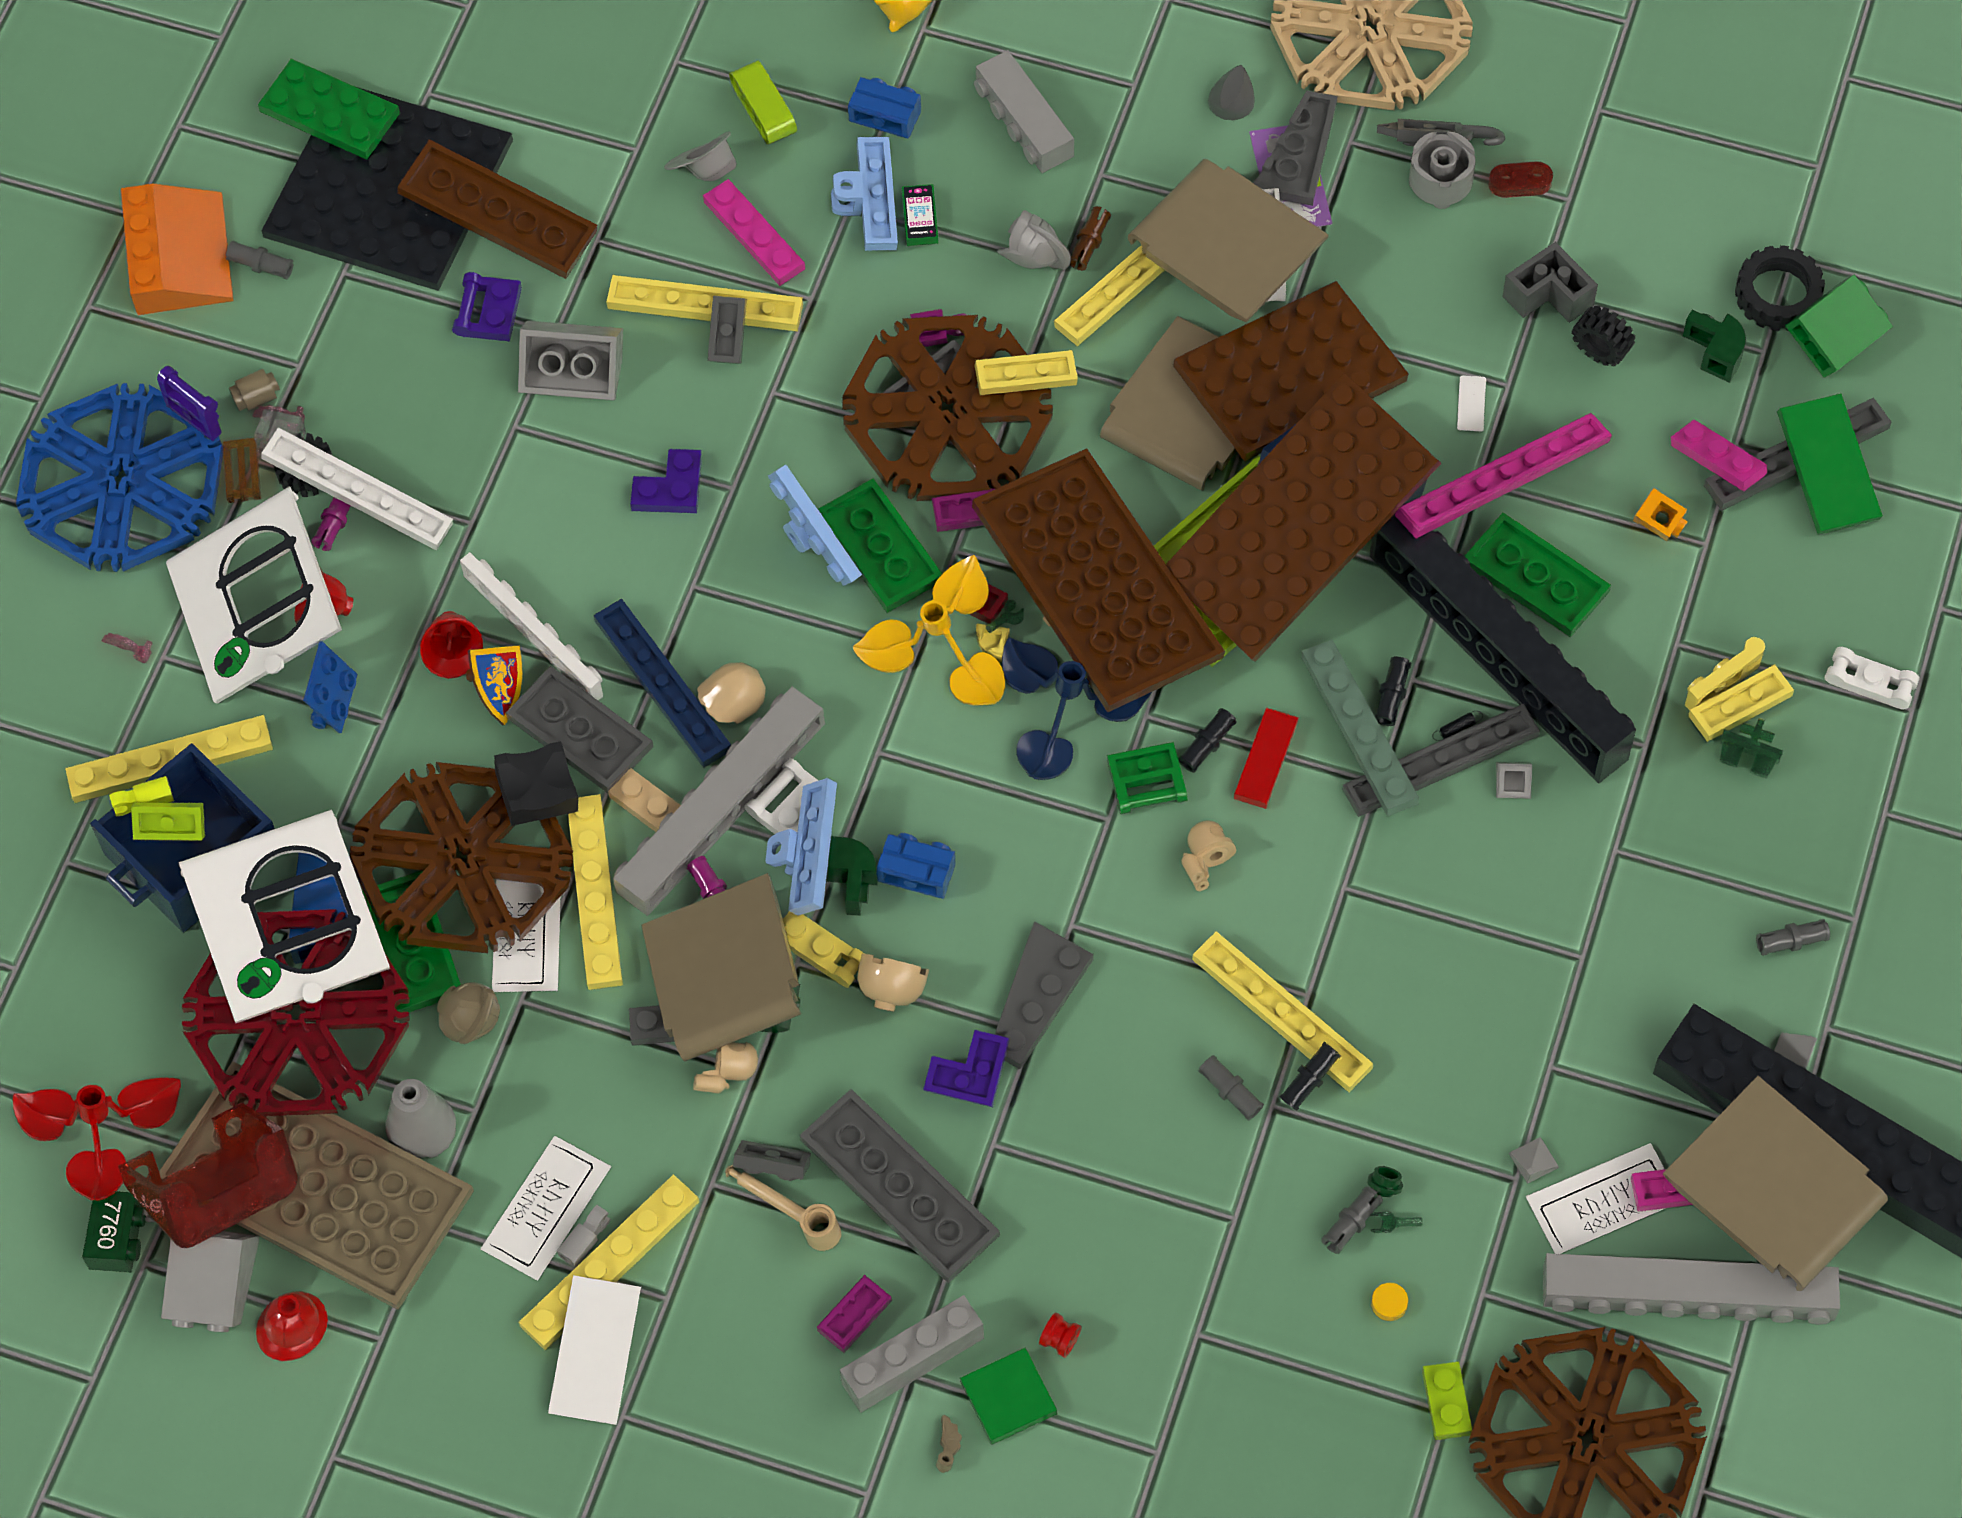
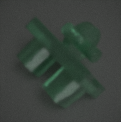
M1759 718L1756 726L1746 723L1741 725L1739 732L1752 736L1751 739L1724 729L1721 737V744L1723 746L1720 762L1737 768L1742 753H1748L1755 756L1750 773L1767 779L1774 769L1775 763L1779 765L1783 750L1758 742L1761 739L1772 743L1775 736L1774 733L1763 730L1765 720Z

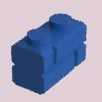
M860 77L855 92H853L848 104L850 122L909 139L914 129V124H916L921 113L920 94H917L909 87L897 88L887 85L886 82L879 78L869 80Z
M900 833L898 836L889 834L877 865V880L885 884L944 899L956 864L955 851H951L949 846L940 842H932L931 845L918 842L916 837L907 833Z

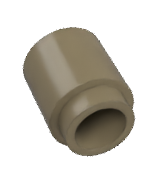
M264 369L234 381L235 385L229 387V391L239 411L246 408L250 411L276 399L275 391L280 390L273 373L266 374Z

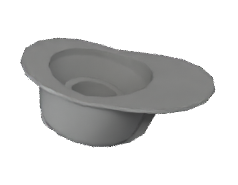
M731 132L723 133L709 143L676 156L664 166L665 170L685 166L698 179L704 181L720 179L735 169L737 165L726 140L731 135Z

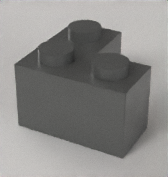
M1554 242L1505 276L1502 297L1523 318L1546 302H1549L1570 323L1589 307L1594 306L1598 284Z

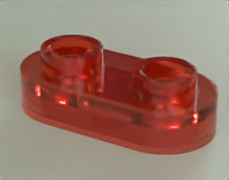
M1538 161L1500 164L1490 172L1489 189L1493 194L1502 198L1542 195L1548 192L1552 186L1553 171L1547 164ZM1503 176H1509L1510 178H1509V179H1504V178H1502V177H1503Z

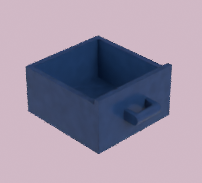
M193 743L188 745L145 782L166 776L174 801L168 803H203L205 837L203 840H133L131 812L123 816H116L114 808L98 821L94 819L90 822L104 855L116 866L107 875L106 880L133 907L138 906L148 898L182 933L193 926L199 918L185 879L181 875L179 862L275 829L272 820ZM125 875L139 890L131 894L119 880Z

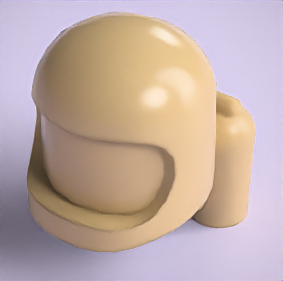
M1208 820L1196 824L1190 830L1187 842L1192 854L1184 853L1182 858V865L1197 891H1203L1209 886L1207 880L1209 878L1208 867L1222 864L1236 853L1233 841L1225 837L1223 828L1218 823Z
M732 1042L717 1048L715 1069L704 1071L702 1074H696L693 1090L721 1093L724 1089L729 1088L726 1080L743 1081L752 1077L758 1065V1055L754 1046L747 1042Z

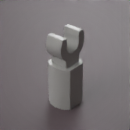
M596 1205L589 1213L583 1225L579 1223L558 1248V1256L576 1268L598 1241L597 1235L611 1221L607 1217L609 1213Z

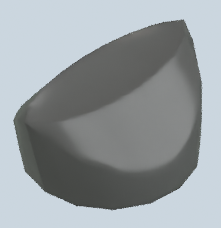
M1242 64L1224 74L1209 93L1208 104L1210 110L1224 120L1242 119L1249 115L1254 108L1253 86Z

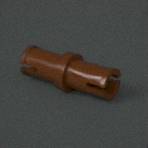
M1095 206L1092 208L1084 228L1080 229L1077 233L1078 241L1070 255V266L1073 268L1078 258L1081 257L1077 270H1086L1094 250L1099 248L1102 243L1101 235L1111 218L1110 212L1105 209L1098 220L1102 207Z

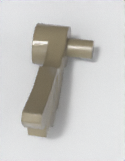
M943 1415L941 1418L942 1436L940 1441L943 1452L938 1455L936 1467L941 1473L951 1470L954 1462L953 1456L960 1450V1441L962 1440V1436L958 1433V1425L951 1423L950 1418Z

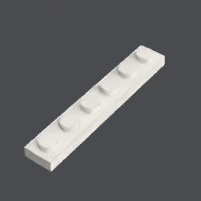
M277 428L262 452L261 459L434 550L438 549L453 524L452 518L280 428Z
M469 552L460 560L464 577L565 677L595 699L599 700L603 697L601 687L603 680L600 674L592 666L586 667L580 661L581 658L577 651L570 644L564 646L558 640L559 636L555 629L549 623L543 625L536 618L537 614L532 606L526 601L521 603L515 597L516 594L513 588L505 580L500 582L494 576L491 566L484 559L478 561Z

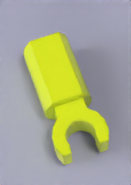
M166 776L132 786L133 790L117 791L109 795L116 816L130 813L134 802L168 803L174 801Z

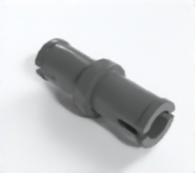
M231 241L226 252V260L252 267V271L257 273L264 271L287 280L293 270L294 261L292 259L268 253V250L263 247L255 249L236 241Z
M1825 919L1796 925L1795 923L1786 924L1784 929L1757 934V948L1762 956L1786 949L1797 951L1803 945L1828 941L1830 939V929Z
M1215 1055L1209 1057L1200 1066L1198 1072L1203 1074L1220 1091L1219 1096L1223 1100L1228 1099L1248 1121L1255 1117L1263 1108L1264 1104L1242 1084L1244 1080L1239 1075L1234 1076L1217 1060Z
M1364 1187L1349 1208L1345 1207L1341 1210L1338 1221L1321 1238L1324 1245L1331 1242L1327 1247L1328 1250L1339 1254L1355 1233H1360L1366 1227L1365 1221L1383 1202L1380 1195L1375 1199L1373 1198L1377 1194L1374 1189Z

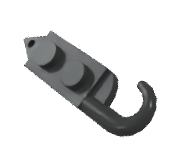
M1398 119V122L1377 125V133L1395 137L1397 141L1403 142L1407 146H1415L1417 141L1428 133L1447 134L1448 131L1458 133L1468 141L1472 140V138L1485 139L1483 143L1488 146L1500 145L1505 141V135L1499 129L1489 126L1463 125L1460 122Z

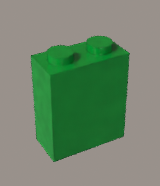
M1855 274L1837 284L1785 325L1824 378L1838 371L1893 327L1888 320L1885 310L1876 304L1870 296L1865 283L1858 280Z

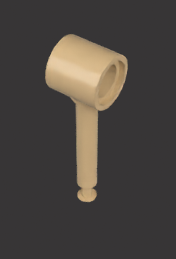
M733 1165L726 1168V1177L731 1175L736 1178L737 1184L798 1221L808 1244L813 1249L826 1251L838 1244L841 1238V1228L834 1211L829 1206L814 1204L804 1209L746 1172L741 1174L736 1171ZM820 1223L828 1224L827 1228L823 1231H813L815 1226Z

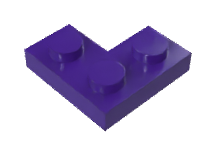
M669 449L666 477L633 476L631 511L697 513L702 465L701 450Z
M974 1030L966 1064L932 1056L923 1090L993 1108L1010 1039Z

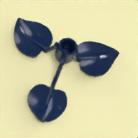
M1010 637L1004 646L1002 669L1007 683L1013 689L1030 694L1037 691L1040 685L1044 688H1049L1056 682L1055 689L1061 696L1050 735L1041 730L1029 731L1019 739L1016 755L1020 765L1029 777L1036 780L1056 778L1064 773L1072 762L1074 752L1072 744L1066 739L1056 738L1067 700L1078 697L1083 689L1089 700H1095L1094 709L1098 715L1109 721L1123 722L1134 717L1152 693L1150 692L1107 712L1091 686L1089 687V681L1085 678V669L1080 663L1067 661L1061 664L1058 669V662L1055 656L1042 647L1022 643Z

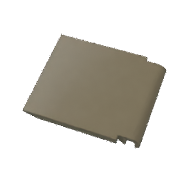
M1203 159L1128 234V241L1133 245L1138 240L1142 245L1143 254H1146L1148 259L1230 316L1247 322L1325 242L1329 235L1229 166L1223 170L1208 159Z
M1177 316L1110 404L1111 414L1101 429L1100 437L1203 491L1206 479L1212 480L1216 468L1223 471L1237 450L1173 367L1175 358L1218 338V336Z
M768 873L641 925L664 1028L670 1038L674 1037L676 1048L683 1061H688L802 1014L795 1003L798 1001V998L793 989L799 986L777 895Z
M1759 1076L1743 1090L1663 1173V1176L1683 1197L1771 1273L1778 1269L1783 1279L1787 1276L1793 1278L1797 1283V1291L1804 1290L1888 1201L1884 1191L1866 1176L1869 1169Z

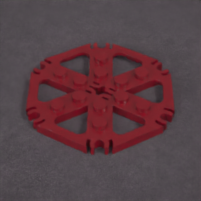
M336 909L257 912L265 937L270 945L274 944L272 937L278 930L317 929L331 924L336 915L335 922L347 918L346 913L340 912L338 914ZM348 930L317 941L300 969L317 968L333 961L347 946L352 931ZM210 953L183 997V1012H193L196 1016L191 1021H182L183 1030H186L182 1032L224 1101H226L227 1095L230 1093L228 1101L231 1106L234 1107L239 1098L246 1097L249 1101L245 1106V1112L249 1115L254 1112L257 1103H260L254 1112L255 1117L337 1114L338 1110L332 1104V1100L336 1099L338 1106L345 1111L348 1108L343 1098L347 1093H354L359 1101L363 1100V1093L358 1086L359 1084L367 1090L368 1096L409 1027L407 1022L410 1021L409 1012H398L396 1010L399 1004L410 1003L409 992L386 956L390 969L379 973L384 980V986L381 990L330 992L331 990L323 993V998L317 1003L311 1004L301 1000L235 1023L227 997H211L209 995V988L218 975ZM281 954L276 956L277 960L288 965ZM293 1005H300L301 1010L306 1011L299 1015L298 1020H293L291 1014H286L293 1010ZM378 1028L382 1030L385 1038L371 1063L364 1070L353 1069L329 1031ZM261 1033L239 1072L234 1076L224 1073L208 1046L209 1040L218 1034ZM297 1048L319 1082L321 1093L317 1098L310 1100H276L272 1096V1089Z

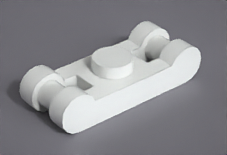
M1837 647L1832 657L1834 661L1833 666H1830L1825 674V680L1828 683L1899 709L1909 708L1912 701L1911 691L1917 688L1920 677L1915 672L1909 670L1900 671L1855 655L1852 650L1846 647ZM1846 668L1856 671L1855 676L1847 674ZM1890 683L1898 686V689L1892 690L1887 688Z

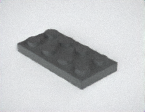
M552 666L506 712L508 720L543 746L561 741L567 764L606 793L653 748V741Z

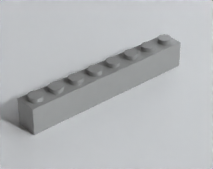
M793 686L785 694H779L772 702L770 710L763 718L758 717L751 724L748 734L741 741H736L727 751L726 758L719 765H713L708 770L700 786L697 789H691L685 795L682 805L674 814H667L660 823L659 830L651 838L647 837L640 843L634 857L629 862H623L617 868L613 878L616 893L648 916L688 873L687 865L697 857L706 854L745 811L744 805L751 798L756 799L783 770L782 765L789 758L793 759L825 725L823 708Z
M1547 1253L1543 1265V1307H1552L1557 1312H1570L1577 1308L1589 1309V1312L1594 1314H1605L1611 1310L1625 1311L1626 1314L1632 1316L1645 1315L1647 1312H1659L1663 1316L1671 1318L1680 1317L1684 1314H1698V1317L1702 1319H1716L1721 1315L1735 1316V1319L1740 1321H1752L1757 1317L1771 1318L1772 1321L1778 1323L1791 1322L1793 1319L1808 1320L1811 1324L1822 1325L1835 1321L1840 1310L1839 1267H1824L1804 1290L1797 1291V1283L1793 1278L1787 1276L1783 1279L1778 1269L1771 1273L1765 1266L1758 1263Z

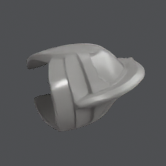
M1026 210L1022 211L1021 215L1009 228L1008 232L1011 234L1009 247L1005 249L999 248L997 251L1004 258L1029 269L1049 266L1065 270L1071 262L1069 251L1058 239L1049 223Z

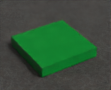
M1026 1347L960 1378V1383L991 1445L1057 1415V1408Z

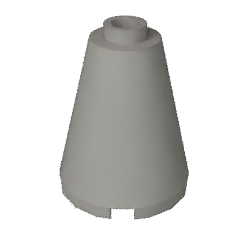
M416 1079L403 1080L393 1090L386 1119V1135L389 1143L418 1158L438 1156L450 1146L455 1137L456 1118L454 1111L445 1099L421 1081Z

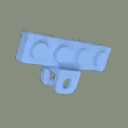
M858 137L857 156L859 171H843L833 175V189L831 190L832 212L841 216H861L862 212L865 251L897 250L898 240L889 137ZM847 182V183H850L852 186H840V185H841L842 183ZM838 200L850 201V203L843 205Z
M787 465L768 475V478L771 480L769 485L772 492L778 499H784L791 509L789 510V515L792 520L786 523L783 529L799 552H805L812 548L816 554H822L829 564L827 570L830 576L836 582H841L843 586L862 575Z
M829 778L803 786L798 832L792 829L778 832L771 836L767 843L765 862L773 867L786 864L785 873L792 876L788 911L797 916L823 908L837 783ZM781 844V849L776 854V849Z

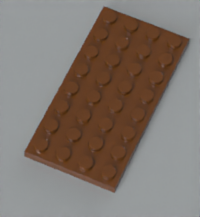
M1343 373L1166 565L1188 598L1250 659L1256 662L1441 465V462L1351 378Z
M1087 448L972 500V508L1073 661L1080 663L1084 667L1086 672L1085 678L1089 681V685L1107 712L1224 658L1225 650Z

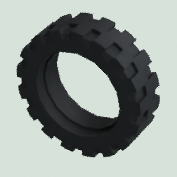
M1780 245V248L1767 246L1764 248V251L1760 252L1757 250L1751 254L1750 259L1746 258L1739 271L1735 288V297H1738L1737 305L1740 310L1743 309L1745 311L1744 316L1749 320L1753 319L1756 321V325L1764 328L1768 326L1773 331H1780V328H1786V324L1823 296L1825 279H1822L1823 272L1820 266L1816 267V261L1811 256L1806 257L1803 255L1804 252L1797 248L1794 251L1789 249V246ZM1767 271H1784L1799 278L1805 286L1807 294L1802 301L1794 305L1778 306L1762 299L1754 290L1753 281L1757 276Z

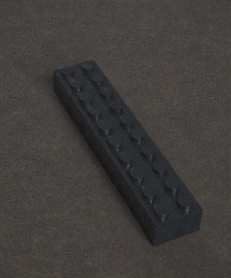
M1395 514L1381 527L1371 539L1369 557L1519 705L1524 704L1531 717L1598 784L1629 760L1636 732L1632 720L1626 714H1620L1611 705L1607 695L1601 690H1596L1587 681L1585 674L1578 667H1572L1564 659L1560 649L1554 644H1549L1540 635L1538 628L1531 621H1525L1517 613L1514 604L1507 598L1503 599L1494 590L1492 583L1485 576H1479L1471 568L1468 559L1461 553L1457 554L1448 545L1446 538L1439 531L1432 530L1415 538Z
M1692 1005L1658 1056L1653 1071L1655 1076L1719 1114L1757 1076L1761 1077L1869 1169L1866 1176L1877 1184L1888 1198V1201L1880 1209L1881 1211L1962 1258V1161L1698 1005Z

